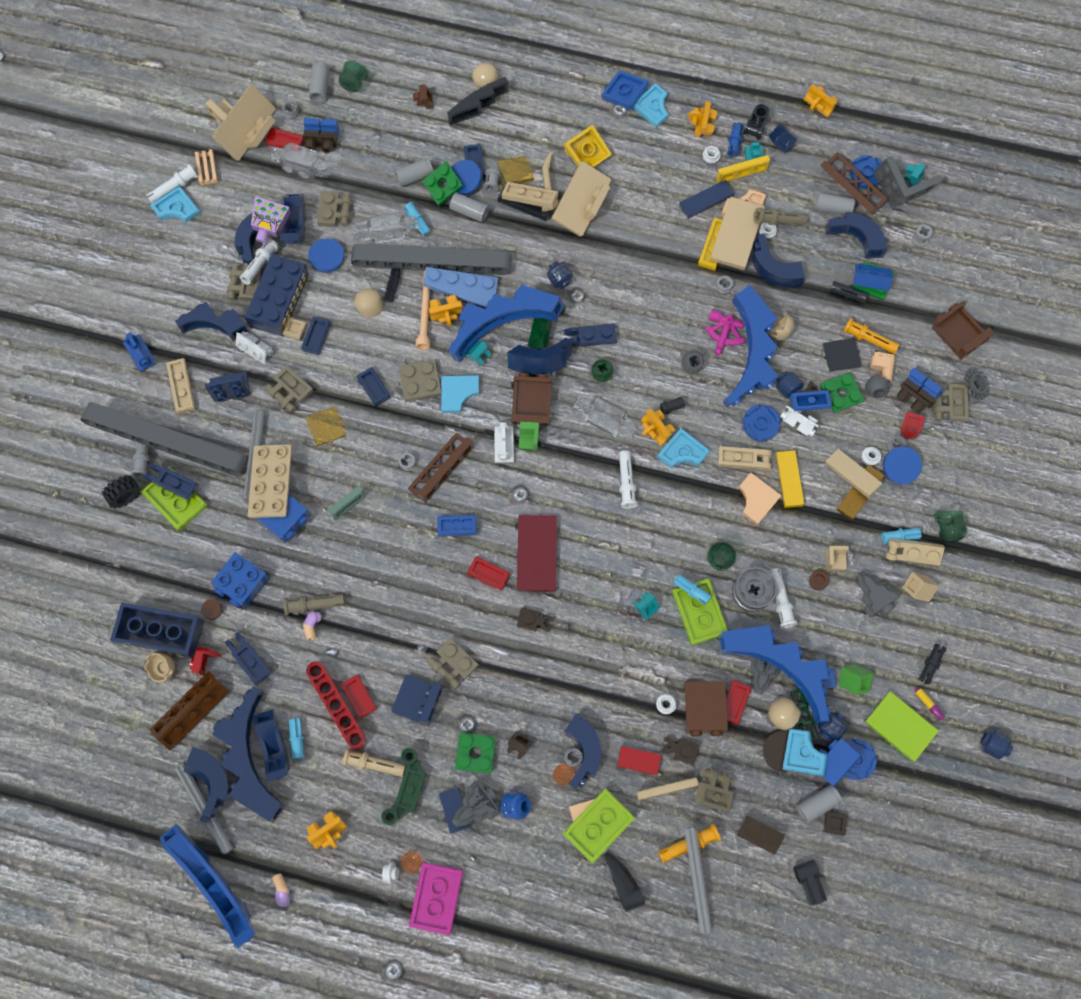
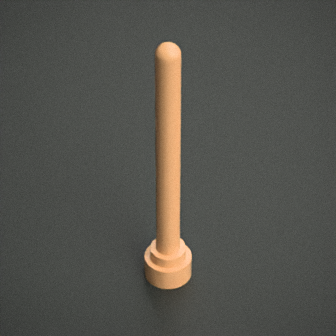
M423 287L420 335L416 338L415 347L418 350L430 349V339L427 336L430 289Z

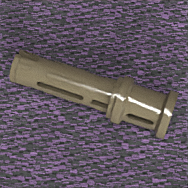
M756 208L754 222L756 224L768 223L769 225L776 223L805 225L807 223V215L804 213L778 212L776 209L763 210L762 208Z
M344 594L314 598L301 596L296 599L284 598L283 600L285 615L294 612H302L303 614L313 609L345 607Z

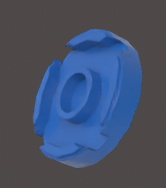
M870 155L856 158L852 165L875 187L880 185L875 179L874 170L882 161ZM850 171V178L852 181H855V173ZM858 183L859 187L868 189L866 183Z
M461 160L452 166L453 171L463 184V187L457 193L464 196L474 193L473 191L480 187L483 180L482 171L476 163L470 160Z
M325 238L316 241L310 247L308 256L310 264L315 270L322 273H331L342 266L345 254L339 242L334 239Z
M762 405L751 407L745 413L742 421L746 435L758 442H766L773 439L777 435L781 423L778 413L772 407Z
M905 446L895 447L885 455L882 464L884 474L891 482L896 484H909L920 475L922 469V462L918 453L912 448Z
M860 739L846 741L862 757L844 777L851 780H863L870 776L876 768L877 759L874 750L867 742Z

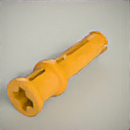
M851 317L843 330V333L848 332L856 336L858 340L864 339L893 355L900 345L869 330L867 325H861L853 321Z
M711 824L705 830L697 831L699 849H704L705 845L714 841H721L714 824ZM686 839L659 850L658 854L662 863L687 853Z

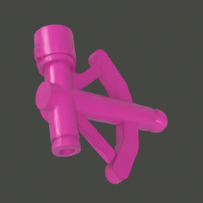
M711 310L708 320L718 322V324L712 328L707 326L706 332L713 340L718 342L715 354L721 355L724 345L735 346L743 344L745 339L740 338L735 327L742 329L744 322L734 319L733 315L728 314L724 316L721 311ZM723 326L719 336L715 333V330ZM730 328L736 339H727Z

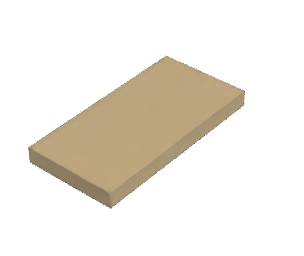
M730 196L710 260L745 270L759 224L754 222V212L756 208L764 210L765 206Z

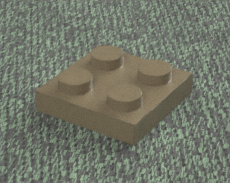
M435 359L398 366L405 403L441 396Z

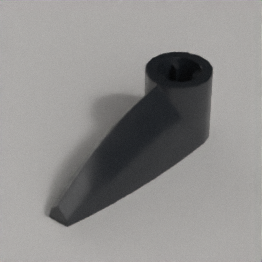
M610 853L604 854L624 911L628 912L644 906L645 900L641 889L628 869Z

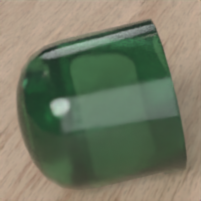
M346 61L339 75L340 86L348 92H358L363 86L362 79L368 77L369 70L358 62Z
M939 511L934 514L935 522L939 524L940 532L938 534L941 540L957 542L965 538L967 527L963 511Z
M716 542L709 547L707 561L712 568L718 571H726L734 565L736 551L729 543Z

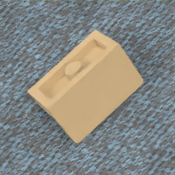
M211 99L205 103L209 114L220 124L233 108L226 100H222L217 105Z

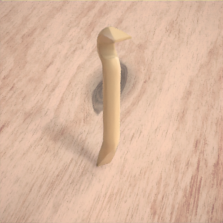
M552 152L549 153L542 167L544 188L552 190L549 173ZM558 199L556 200L553 209H555L558 206ZM542 207V211L553 210L552 208Z

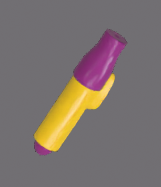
M916 687L915 694L926 705L927 709L940 721L945 718L940 708L922 689Z

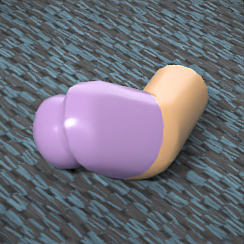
M312 611L308 613L303 623L307 641L316 639L314 625L321 620L319 612Z
M277 874L272 878L276 887L275 902L278 906L285 907L290 902L289 889L282 874Z

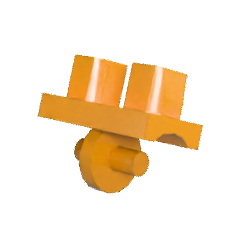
M814 84L810 86L807 95L803 99L811 105L810 110L815 111L817 109L827 118L831 115L838 102L835 96H828L823 87H816Z
M708 101L705 102L704 107L700 109L694 108L693 111L688 113V119L692 121V125H696L694 136L698 138L701 134L710 136L714 132L715 126L708 123V120L713 122L717 116V111L710 108L711 102Z
M456 295L448 296L446 298L448 304L442 306L439 299L430 301L429 313L431 321L439 320L440 323L447 322L448 327L452 326L451 320L457 319V315H460L462 311L461 301H458Z
M649 409L641 419L642 426L645 428L642 435L644 437L650 435L653 440L655 439L662 446L673 435L675 429L671 424L664 426L662 423L664 414L661 410L653 411Z
M331 811L324 816L326 825L320 828L317 823H313L307 827L309 835L307 840L315 849L321 846L325 849L330 844L334 849L337 848L336 840L341 838L340 833L347 829L343 820Z

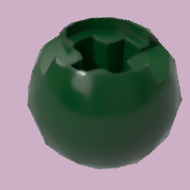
M599 359L591 366V374L596 381L606 382L614 375V367L607 359Z

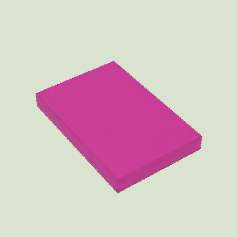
M422 862L409 927L451 935L463 870Z

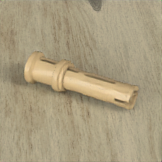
M350 748L346 749L342 764L343 766L359 767V770L362 771L367 768L402 778L406 768L405 764L371 757L367 752H354Z

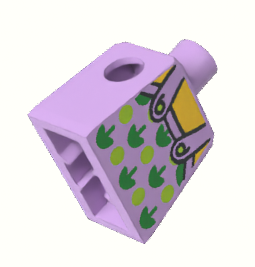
M257 196L255 197L251 226L253 230L258 231L256 241L266 244L269 235L279 236L290 216L291 211L289 207Z

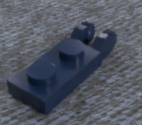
M615 324L572 327L564 330L566 336L579 335V338H570L571 346L585 347L617 343Z
M154 463L150 465V468L160 473L158 478L148 473L144 475V478L187 501L191 500L199 487L198 483Z
M237 632L234 634L235 638L242 646L236 650L231 641L226 640L225 644L232 652L235 660L257 686L271 675L272 672L253 647Z

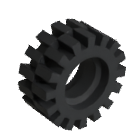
M124 475L123 478L120 476L118 480H112L113 482L108 483V487H104V491H102V495L110 508L116 509L117 507L122 508V505L127 506V503H132L133 499H137V495L141 493V488L131 475Z

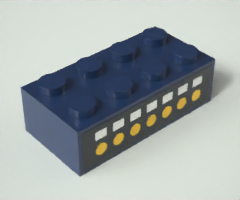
M271 254L244 316L250 327L283 336L289 317H292L309 276L306 264Z
M121 602L110 641L117 646L150 652H163L171 656L192 659L195 656L204 621L194 615Z

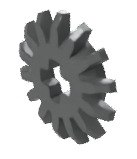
M972 368L969 369V372L966 371L964 380L968 382L965 383V386L969 387L967 392H971V396L977 400H984V397H988L986 392H990L986 376L982 375V371L978 373L976 368L974 370Z

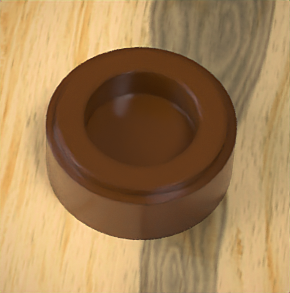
M818 570L810 575L808 582L813 590L822 591L828 586L829 577L824 571Z
M214 599L205 601L201 607L202 614L209 620L219 618L223 610L222 605Z

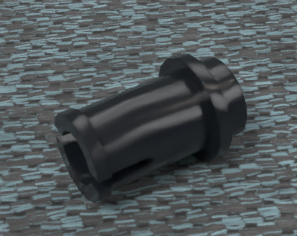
M682 397L670 401L664 400L660 404L661 412L667 415L672 411L685 408Z

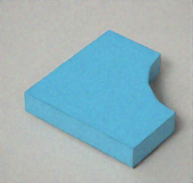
M655 83L640 97L633 109L655 128H658L669 117L664 108V101L668 97V93Z
M180 186L150 205L161 221L175 217L187 223L201 214Z
M479 375L441 376L442 413H461L462 405L472 396L479 395Z
M680 428L659 452L657 458L671 469L677 464L684 462L699 466L709 455L710 450Z
M789 729L783 769L825 777L828 756L814 748L811 741V733L809 731Z

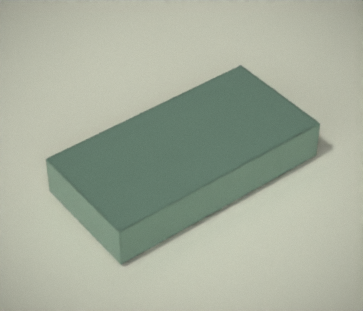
M358 486L329 508L328 511L332 518L337 520L364 499L363 491Z

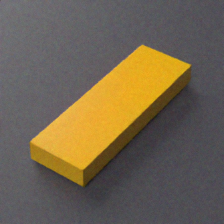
M766 155L720 168L716 176L717 183L766 171L770 158Z
M714 217L698 266L715 271L717 262L711 261L710 257L723 221L722 219Z
M796 451L776 452L784 508L804 506Z

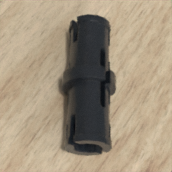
M836 281L833 282L830 292L845 296V299L850 298L864 304L869 294L868 292L853 288V285L847 286ZM841 289H844V290H847V291L856 293L857 296H856V295H853V294H850V293H848V292L842 291Z
M934 644L929 658L925 659L924 669L918 678L921 682L925 680V684H931L936 670H939L941 666L939 663L947 649L944 646L940 648V644Z

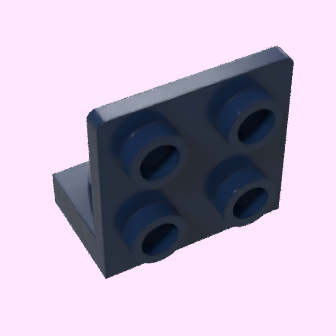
M247 372L210 378V383L205 384V388L214 402H224L230 398H243L251 394Z
M405 675L391 711L394 714L429 726L443 687L436 682L431 684Z

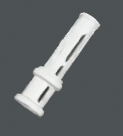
M187 164V167L179 173L175 172L174 177L146 194L152 204L177 187H184L193 178H198L190 164Z
M268 238L266 244L263 243V246L257 249L255 258L240 276L244 284H250L262 266L269 261L271 254L278 251V244L274 240Z
M620 451L618 454L622 484L619 488V492L622 494L621 508L632 509L638 506V502L635 500L636 486L633 484L631 452Z
M771 569L769 571L775 577L778 585L775 597L777 603L775 610L779 614L781 622L779 626L781 629L794 627L798 623L794 620L793 605L789 603L781 569Z

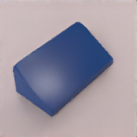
M861 264L855 265L854 285L886 291L890 289L893 280L891 269Z
M829 390L791 393L789 397L794 412L832 408Z

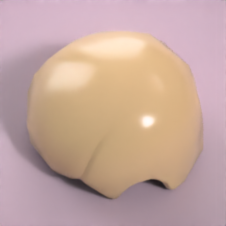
M488 62L480 63L475 67L472 74V79L479 88L498 80L499 77L497 69Z
M366 288L360 290L355 295L354 305L361 316L373 317L382 311L383 301L376 290Z
M783 313V318L777 317L778 319L774 323L775 327L767 333L768 336L776 341L788 338L794 330V319L791 316Z
M154 652L146 656L147 663L144 669L154 682L162 683L173 676L175 663L169 654Z
M786 697L776 699L770 705L768 711L770 721L781 730L792 728L799 721L801 715L796 703Z

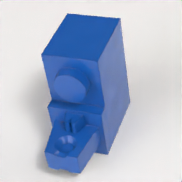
M842 738L839 741L835 739L828 747L830 749L829 753L822 749L818 751L828 756L825 777L823 778L834 787L862 757L860 753Z

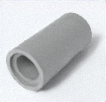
M323 63L312 65L308 97L316 103H322L326 100L329 67Z
M425 158L396 169L395 175L399 185L403 187L426 178L433 172V168L429 159Z
M457 192L453 195L449 206L451 210L480 222L485 221L489 212V205Z
M819 192L815 210L845 216L846 212H853L855 199Z
M830 784L798 804L796 808L801 818L809 824L843 801L836 788Z

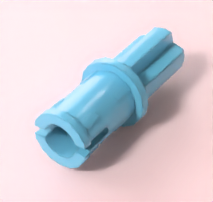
M413 202L407 203L403 207L404 211L410 217L411 223L416 225L422 236H426L430 233V229L423 220V214L418 212Z
M899 528L897 531L882 532L881 540L883 544H888L890 538L918 540L921 539L922 533L919 528L906 530Z
M678 575L674 580L675 585L688 593L687 596H692L704 606L712 596L697 586V583L693 584L681 575Z
M290 719V739L288 741L291 742L292 759L305 758L303 747L305 737L302 736L301 719Z

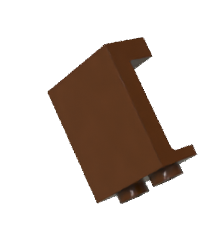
M962 301L960 304H953L946 314H939L934 319L935 323L932 326V329L960 360L987 342L994 334L990 327L984 330L964 309L965 301Z
M518 373V376H514L511 422L520 423L521 421L549 424L552 378H548L546 374H537V377H529L528 373Z
M725 681L684 682L685 733H690L692 737L702 736V733H710V736H723V733L728 730Z

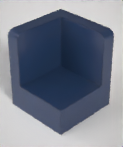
M781 123L768 136L784 153L797 141L793 133Z

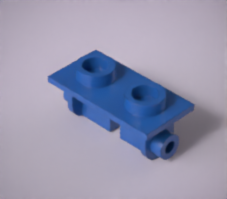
M126 334L123 344L140 372L157 363L140 334Z

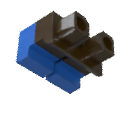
M304 118V133L302 137L306 152L314 153L316 146H320L322 152L331 154L333 147H337L340 129L337 119H321L320 122V118Z
M913 367L909 373L910 375L900 385L902 389L896 397L905 404L911 396L914 397L916 401L910 408L920 414L926 407L930 409L945 391Z

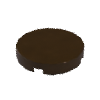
M777 731L769 735L764 742L763 758L773 770L789 772L783 769L788 731Z

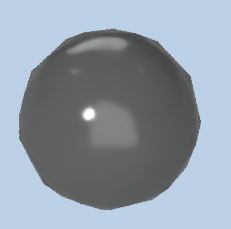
M689 350L682 356L681 365L688 373H697L704 366V357L696 350Z
M872 376L867 380L865 390L872 398H882L889 391V382L883 376Z

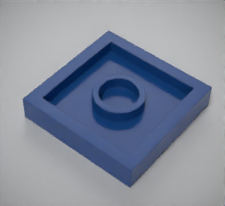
M619 70L601 94L602 100L632 110L648 88L649 82Z

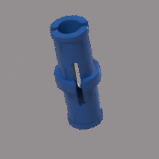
M736 122L732 124L731 135L728 137L729 147L727 155L729 157H733L734 152V157L738 156L743 124L737 122V128Z

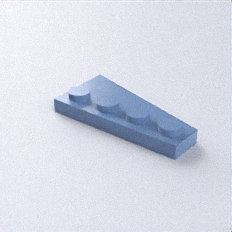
M426 267L423 287L444 295H456L460 301L464 300L472 303V305L486 309L488 301L496 294L498 278Z

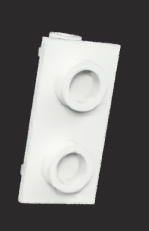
M237 332L236 346L265 365L266 357H270L273 354L272 347L262 341L256 344L259 339L249 332H242L241 334Z
M786 406L789 410L788 412L783 411L781 414L782 421H785L792 427L798 421L800 425L797 430L807 437H813L816 432L813 428L815 426L819 428V425L816 424L818 420L810 415L806 418L800 414L802 411L794 412L792 406L791 408Z
M505 422L500 423L499 427H495V463L514 462L513 426H507Z

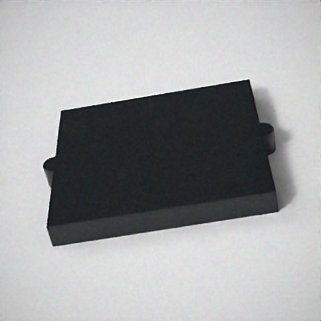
M855 338L822 344L825 353L824 359L827 361L829 372L862 366L859 357L860 351L857 349Z

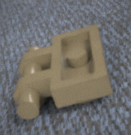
M321 191L318 226L336 227L337 221H341L342 226H348L351 216L349 209L352 206L350 192H344V197L339 198V192ZM338 207H343L342 211L339 213Z
M244 264L243 271H239V265H233L229 274L230 285L227 286V299L235 300V295L239 294L240 300L251 301L263 275V267L250 284L247 285L241 281V285H237L240 276L249 265Z
M287 365L274 377L277 384L274 387L271 384L265 387L269 392V396L277 399L281 403L280 406L288 409L291 413L296 410V407L292 404L294 400L301 404L314 392L313 388ZM283 389L289 393L287 397L281 394Z
M964 384L947 385V390H944L945 392L934 403L933 414H935V421H942L943 414L948 415V421L967 422L969 420L968 387ZM942 398H947V406H942Z
M451 638L437 651V654L441 657L439 661H436L433 657H430L427 661L432 667L431 670L440 674L444 678V682L447 685H451L454 689H457L461 684L456 680L459 675L466 680L479 666ZM446 663L454 669L452 673H449L443 667Z
M702 768L700 776L704 777L706 781L705 783L699 782L695 803L730 813L734 792L728 791L729 785L734 784V778L724 772L717 773L712 768Z

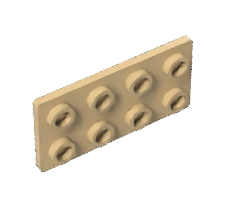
M251 84L215 131L212 138L236 161H239L248 148L257 147L272 127L276 120L271 115L276 108Z
M581 161L551 219L582 237L589 222L596 216L607 195L611 179Z
M290 444L254 446L248 506L249 518L287 516L292 446Z

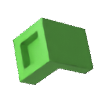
M520 421L519 449L538 450L539 423Z
M856 664L842 667L839 686L856 695L870 692L874 673Z

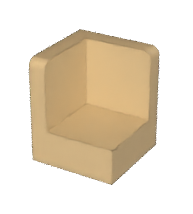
M829 546L825 551L826 571H846V554L849 551V546Z
M912 572L902 588L914 599L929 602L938 590L939 585L927 575Z

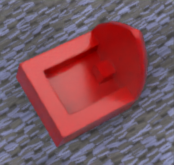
M907 411L900 429L901 435L907 440L918 438L925 417Z
M199 646L195 651L194 658L190 661L191 672L196 676H204L208 657L220 658L222 655L213 649Z

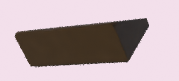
M749 816L744 818L737 834L738 837L774 855L785 837L779 831Z

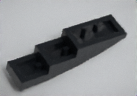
M506 76L479 88L457 103L447 112L449 125L481 115V108L495 104V97L508 93L509 88Z

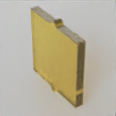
M525 156L510 157L509 159L497 161L505 185L507 182L521 184L522 182L534 180Z
M335 406L324 411L319 410L318 413L306 417L317 447L329 442L333 443L334 440L346 436Z

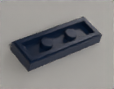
M726 180L679 202V206L687 219L726 201L730 196L734 197V192Z

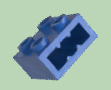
M288 495L286 517L255 519L283 543H286L294 538L300 526H304L309 521L310 513L297 500Z
M234 552L212 580L211 584L215 587L213 591L221 597L226 595L230 598L229 602L235 607L239 608L242 606L246 609L269 580V576Z

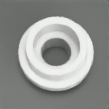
M715 146L707 147L703 152V159L711 164L718 162L720 159L719 149Z
M762 223L760 225L759 234H765L766 239H771L776 235L777 228L775 224Z
M868 447L864 449L861 457L866 465L874 466L881 460V453L874 447ZM869 453H872L875 458L869 457Z
M663 694L657 699L656 707L662 714H671L676 709V700L670 694ZM668 701L670 707L665 708L662 703Z
M389 863V865H384L382 878L384 882L394 884L395 880H398L399 868L396 867L395 863Z

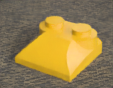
M593 124L563 144L566 155L572 158L577 166L583 161L591 167H595L612 155Z

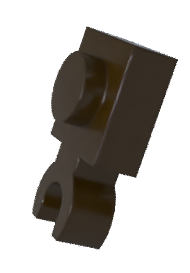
M521 607L517 628L536 632L537 627H541L543 631L550 632L551 627H546L544 622H552L553 617H540V611Z
M664 738V741L670 744V749L662 748V753H675L673 759L694 765L699 747L698 744L679 739L678 744H676L671 738Z

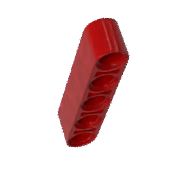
M311 662L306 668L307 676L343 738L352 749H363L367 744L366 736L328 671L320 662ZM315 668H321L319 676H312ZM330 684L331 690L328 693H322L323 686ZM340 701V709L332 710L333 703ZM346 718H350V726L347 728H343L342 721ZM360 735L361 742L358 745H353L352 738Z

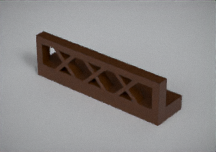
M838 151L828 162L824 160L820 165L872 215L889 200ZM837 158L843 161V169H834L831 165ZM853 171L855 173V181H847L845 179V172ZM858 183H866L868 185V193H860L858 191ZM870 195H879L882 200L874 207L870 203Z
M455 433L412 482L408 490L426 503L474 448L473 441L468 437L464 439L458 433ZM459 440L461 444L456 450L452 451V444ZM443 455H450L443 464H440V458ZM431 469H438L437 472L431 478L428 479V472ZM419 483H426L419 492L414 489Z
M208 671L149 730L161 744L171 751L229 693L228 689Z

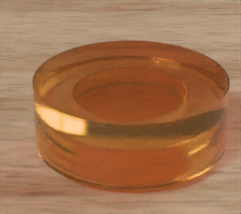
M567 765L557 766L553 771L555 783L560 786L568 785L573 779L572 769Z
M408 852L403 855L401 867L405 872L413 874L420 870L422 859L417 853Z

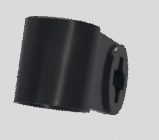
M765 104L755 106L750 119H748L745 125L743 135L748 134L756 137V140H760L769 115V108Z

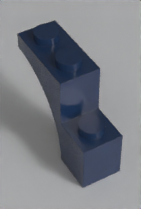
M207 302L197 305L192 311L182 314L175 320L183 334L195 329L211 328L223 332L234 342L236 341L237 332L240 334L242 332H249L234 308L223 312L217 318Z

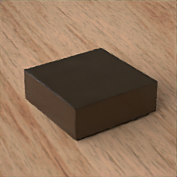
M826 812L823 833L845 836L847 815Z

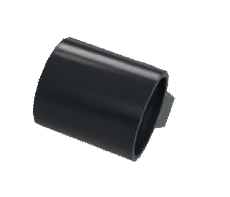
M812 859L793 866L796 879L802 885L809 906L827 901L819 879L820 872L816 862Z

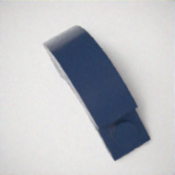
M286 194L283 197L284 206L289 207L291 213L284 225V229L280 233V241H284V244H302L305 236L304 194Z
M253 212L240 223L234 240L235 248L239 256L241 255L243 264L247 263V265L254 259L253 245L258 231L253 230L251 226Z
M846 212L843 219L832 218L827 222L825 227L826 235H853L862 243L865 259L883 258L887 250L886 239L880 227L870 218L858 213Z
M758 234L756 241L753 242L754 254L752 257L753 266L758 274L766 281L777 286H802L805 275L801 261L792 263L777 261L768 250L765 234Z
M564 338L556 345L540 350L517 345L507 352L508 368L528 374H546L560 370L566 366V359L572 356L571 340Z
M272 709L253 716L254 728L264 754L265 775L268 781L281 779L288 775V770H290L283 735Z
M575 714L565 729V734L574 739L583 751V763L569 783V786L575 790L578 786L580 788L584 786L588 779L585 776L586 774L594 778L601 760V746L595 730L585 719Z
M192 747L183 772L200 778L208 788V800L200 818V821L208 823L210 817H215L218 807H223L228 792L227 776L215 757L206 751Z

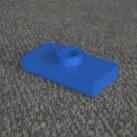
M476 515L437 516L438 537L477 535Z

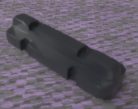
M398 268L391 269V276L386 287L387 291L384 294V301L392 303L394 301V294H396L399 283L398 279L401 276V270Z

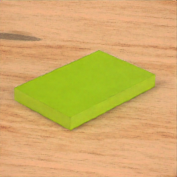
M152 482L141 490V493L179 532L208 507L196 493H194L190 501H187L158 487Z
M709 578L695 582L697 586L712 595L705 606L692 596H687L688 593L680 587L672 590L691 646L719 638L720 633L728 631Z
M891 691L886 694L864 722L912 762L917 760L939 732Z
M605 788L562 834L593 864L635 817Z

